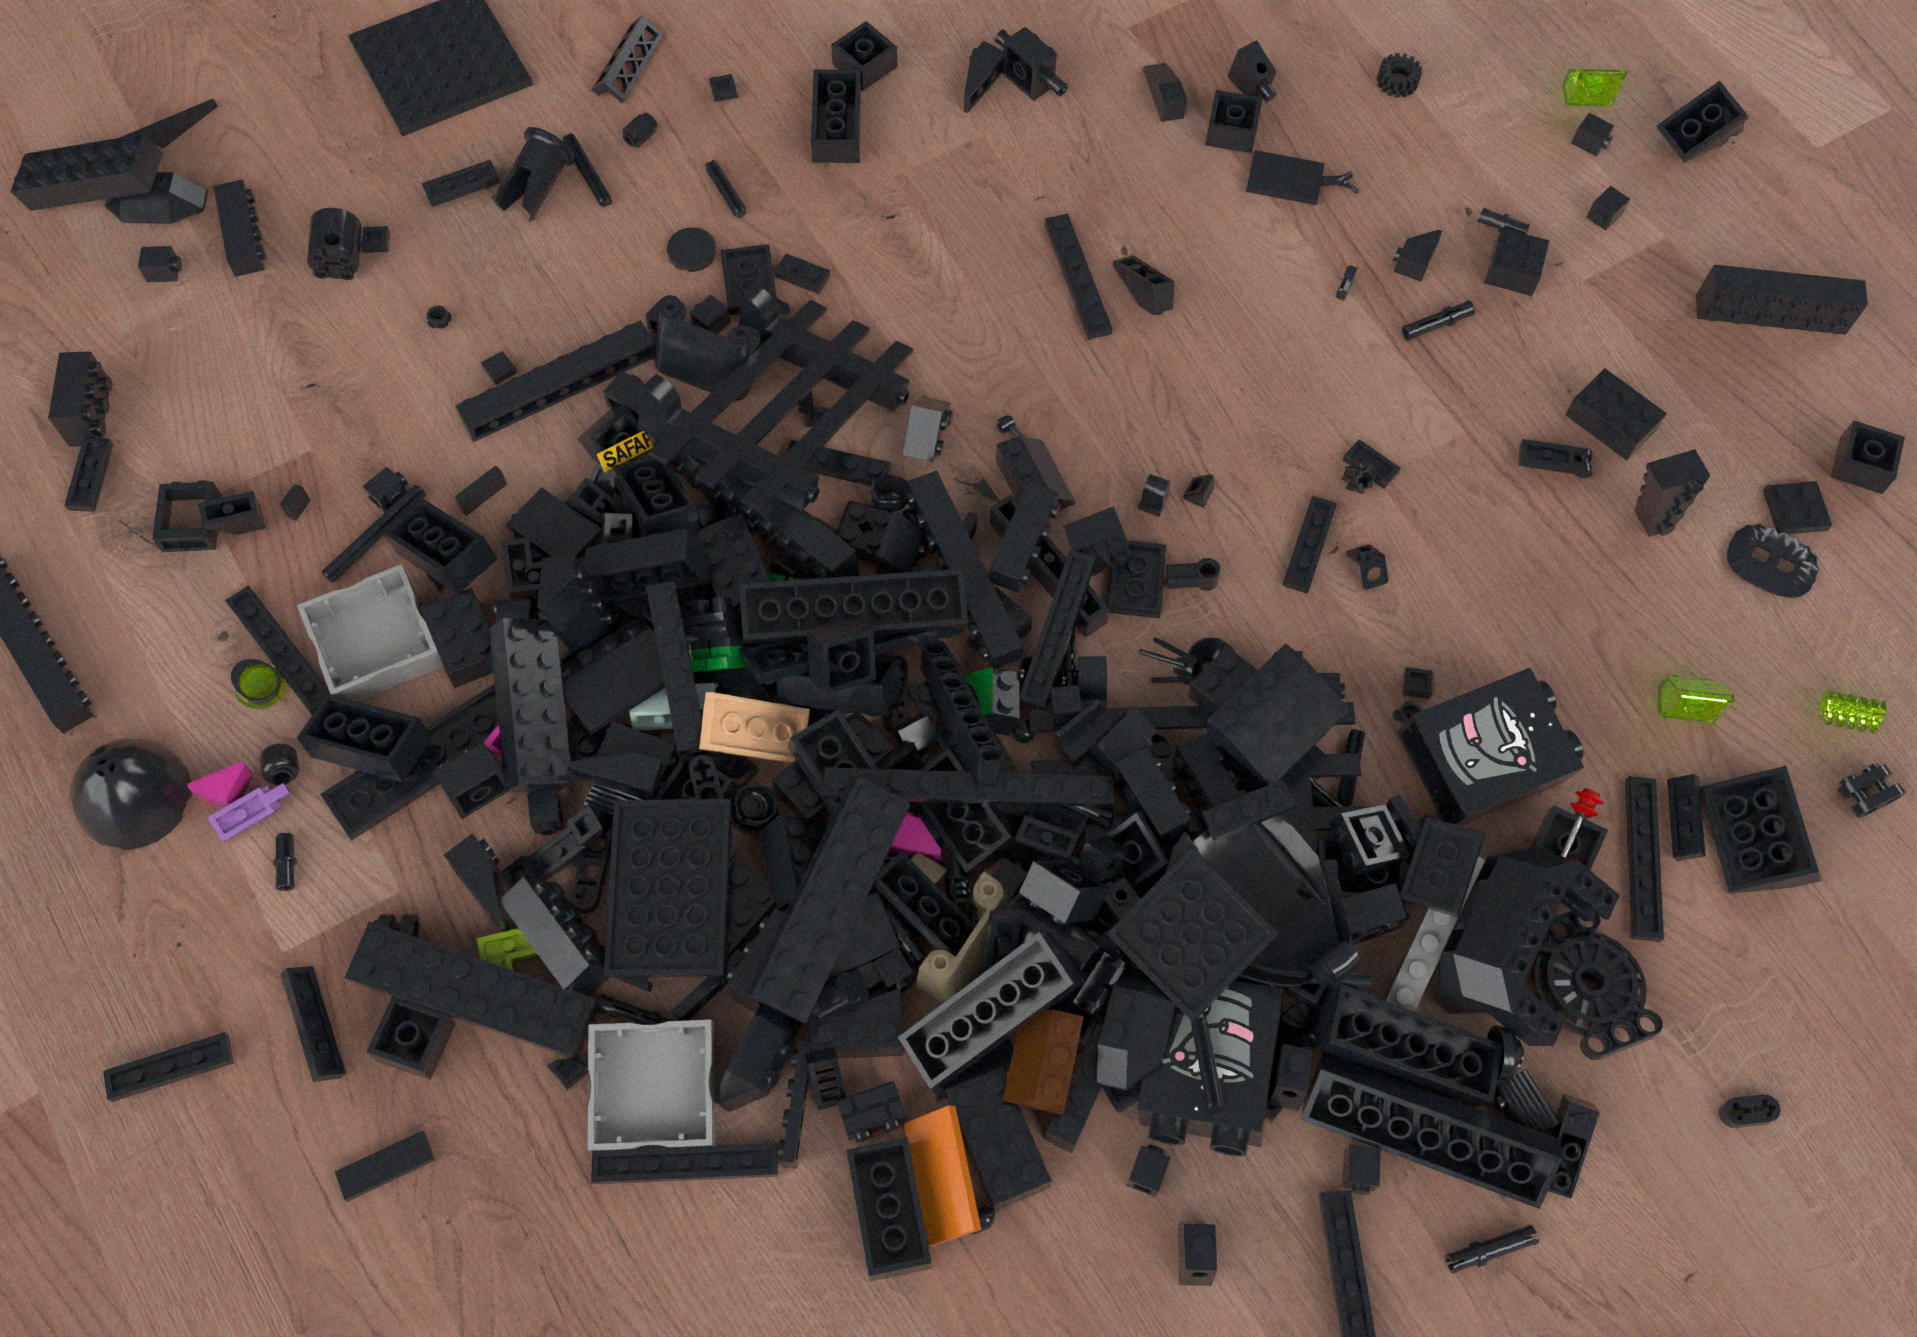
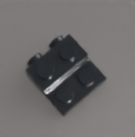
M1386 804L1341 813L1329 824L1330 837L1334 842H1338L1343 852L1342 862L1346 868L1351 869L1354 876L1376 871L1383 865L1404 861L1411 856Z

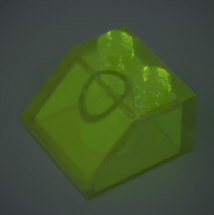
M1569 68L1562 84L1566 106L1612 107L1625 80L1627 70Z
M1681 675L1667 676L1658 686L1659 717L1715 723L1735 701L1734 695L1723 682H1715L1708 678L1689 679Z

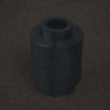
M649 113L639 114L623 128L624 141L631 147L639 148L655 134V129L658 127L656 120Z

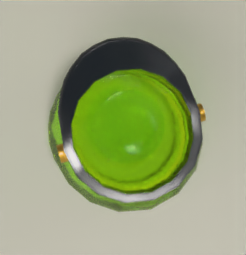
M245 659L237 663L231 671V683L235 689L236 698L244 706L264 709L274 705L282 698L285 691V679L274 665H269L257 659Z

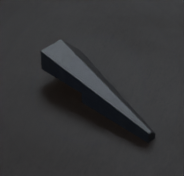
M210 99L122 137L145 134L155 145H159L164 149L218 106L214 99Z

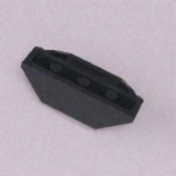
M157 172L150 192L110 198L106 200L105 207L122 223L173 224L188 218L194 213L204 212L208 191L174 172Z
M1127 967L1126 972L1121 975L1113 986L1098 1042L1097 1083L1100 1085L1128 1091L1136 1082L1146 1077L1162 1064L1176 1005L1142 970Z
M761 1003L726 1069L720 1084L719 1093H717L713 1101L715 1104L731 1112L769 1095L771 1089L777 1085L780 1071L785 1061L791 1057L796 1041L788 1016Z

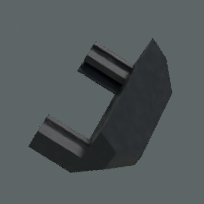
M1534 848L1506 851L1487 856L1441 953L1439 998L1447 1013H1488L1504 1027L1510 1029L1528 1046H1554L1565 1020L1523 987L1524 982L1560 902L1583 921H1592L1596 913L1607 920L1612 914L1619 894L1577 860Z

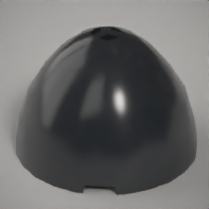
M124 738L99 746L82 760L71 783V801L76 819L89 837L103 846L107 845L122 850H131L158 842L181 822L183 818L182 813L188 799H191L192 791L187 784L192 781L189 771L181 759L167 748L142 739ZM114 764H115L114 771L111 772L110 769H111V768L114 766ZM104 772L105 776H99L98 773Z

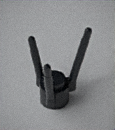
M1157 637L1153 638V642L1181 656V658L1177 657L1174 659L1151 651L1139 650L1141 655L1173 664V672L1178 676L1151 678L1152 683H1183L1189 685L1190 680L1194 681L1201 672L1202 665L1198 656L1188 654Z

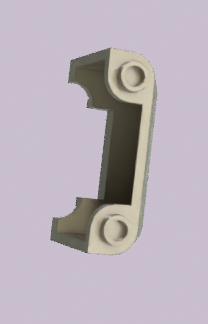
M985 872L982 873L973 889L972 905L977 910L975 921L977 925L957 956L955 957L945 950H935L926 957L919 968L916 987L942 1004L980 976L990 910H1005L1011 902L1002 885Z

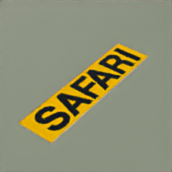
M642 431L598 453L597 456L604 472L611 470L612 466L622 464L653 448L647 436L648 433Z

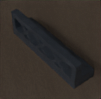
M644 16L631 23L593 86L592 91L599 96L607 90L621 103L625 101L661 40L663 33ZM645 29L654 36L653 41L645 40L643 33ZM634 47H641L643 58H636ZM625 63L632 64L633 74L626 75ZM615 80H622L623 92H620L612 85Z

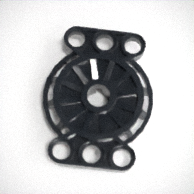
M1569 911L1553 918L1543 940V945L1537 953L1532 974L1534 991L1537 998L1557 1014L1559 1012L1566 1019L1574 1022L1573 1025L1565 1020L1562 1027L1583 1036L1580 1042V1049L1591 1060H1601L1656 1037L1663 1028V1021L1655 1011L1644 1009L1647 988L1645 976L1639 963L1630 951L1618 941L1596 932L1601 923L1599 914H1595L1592 920V927H1585L1579 922L1578 916ZM1553 925H1563L1568 931V936H1558L1554 932ZM1540 968H1541V969H1544V971H1543V983H1541V984H1540V979H1539V969H1540ZM1581 979L1588 980L1591 983L1598 980L1599 984L1595 990H1591L1582 983ZM1543 992H1546L1549 1001H1550L1551 1004L1554 1006L1553 1008L1551 1007V1005H1550V1004L1548 1003V1001L1546 1000V998H1545ZM1640 1018L1651 1020L1654 1024V1031L1644 1030L1640 1025ZM1614 1029H1624L1629 1035V1040L1626 1042L1618 1040L1615 1037ZM1589 1038L1600 1040L1603 1045V1051L1596 1052L1592 1050L1588 1044Z

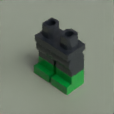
M731 597L712 598L713 613H710L709 600L691 601V616H684L683 618L684 625H687L686 636L689 643L693 672L745 668L739 654V649L743 648L741 627L738 622L741 621L740 612H732Z

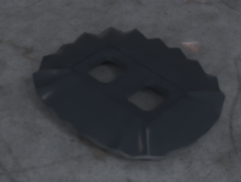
M1761 524L1754 526L1746 525L1741 530L1736 531L1727 550V561L1734 573L1753 586L1780 597L1796 598L1806 594L1811 590L1819 571L1817 556L1811 553L1809 546L1801 544L1798 539L1790 537L1786 532H1778L1775 528H1766ZM1755 547H1760L1769 552L1766 562H1762L1752 556ZM1781 558L1794 563V569L1791 574L1778 569L1777 565Z

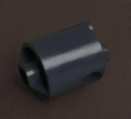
M323 208L311 216L307 263L313 270L315 277L319 279L327 277L341 278L343 280H352L359 267L362 225L353 213L339 208Z

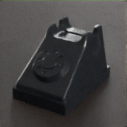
M1719 80L1656 125V127L1685 164L1695 157L1723 146L1730 137L1737 136L1743 132L1744 123L1748 119V115Z

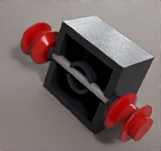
M1584 788L1583 791L1575 792L1579 797L1578 802L1570 803V806L1576 812L1575 814L1555 805L1547 810L1530 848L1580 861L1591 870L1608 829L1586 820L1587 818L1597 817L1598 813L1594 810L1595 806L1603 805L1604 802L1599 799V793Z

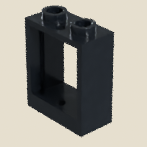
M201 480L192 483L172 482L170 484H159L152 540L162 553L216 550L218 531L204 529L202 524L201 528L169 529L172 501L204 499V502L222 498V494L213 481Z

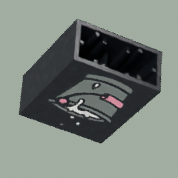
M1531 668L1415 713L1396 731L1441 820L1458 826L1563 784L1584 768L1581 762L1583 747L1579 738L1573 731L1563 729L1554 712L1556 709V698L1553 690L1545 681H1537Z
M1234 981L1200 1015L1199 1018H1206L1208 1021L1223 1099V1107L1209 1110L1206 1107L1191 1020L1176 1006L1162 1064L1142 1080L1137 1111L1140 1125L1150 1127L1148 1134L1150 1139L1170 1145L1185 1144L1186 1133L1211 1138L1209 1148L1212 1151L1236 1157L1246 1156L1248 1145L1262 1147L1283 1008L1282 988Z

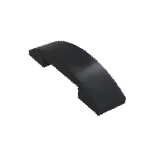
M588 805L568 820L569 826L532 855L529 857L522 855L501 871L508 887L511 889L523 876L546 881L581 856L605 829L592 805Z

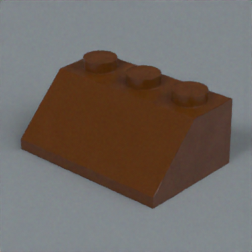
M1046 1010L1018 1031L1003 1101L1063 1115L1083 1016L1056 1010Z

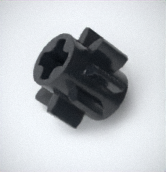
M1354 460V465L1345 466L1346 470L1341 479L1348 483L1346 489L1363 494L1364 489L1372 488L1374 478L1376 477V474L1370 471L1372 465Z

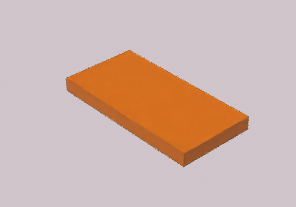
M948 1105L904 1123L928 1246H937L981 1230L956 1106Z

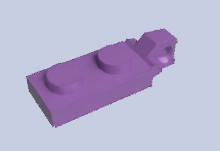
M284 783L272 790L268 785L263 788L259 787L212 814L208 819L222 842L225 843L276 813L277 810L282 808L279 802L292 794Z

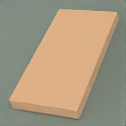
M706 692L699 749L793 763L796 759L788 748L789 739L808 727L810 709Z

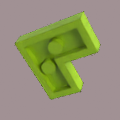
M519 928L477 938L481 960L513 971V962L539 956Z

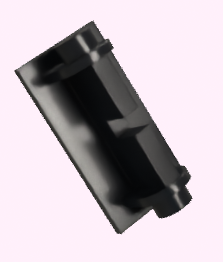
M1103 951L1072 1002L1095 1019L1112 993L1113 986L1121 975L1126 972V963L1119 958H1112Z

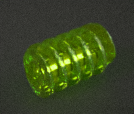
M1826 690L1819 703V715L1825 717L1826 725H1831L1835 718L1837 727H1842L1845 721H1847V728L1850 730L1854 729L1858 723V730L1864 732L1869 725L1870 734L1877 733L1879 727L1883 724L1887 711L1885 701L1879 702L1877 699L1868 700L1866 697L1857 698L1853 694L1846 696L1842 692L1835 694L1832 690Z

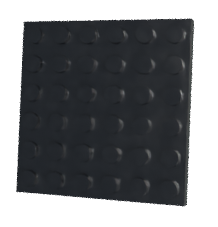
M439 0L348 35L354 50L402 137L533 85L530 75L485 0Z

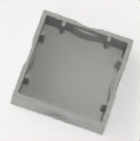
M402 564L367 577L351 587L334 590L297 605L308 636L317 649L319 665L331 695L358 702L444 667L420 609L421 606Z
M712 1020L668 1021L657 1025H639L634 1023L589 1025L588 1070L591 1078V1095L588 1104V1151L716 1146V1104L713 1102L715 1099V1022Z

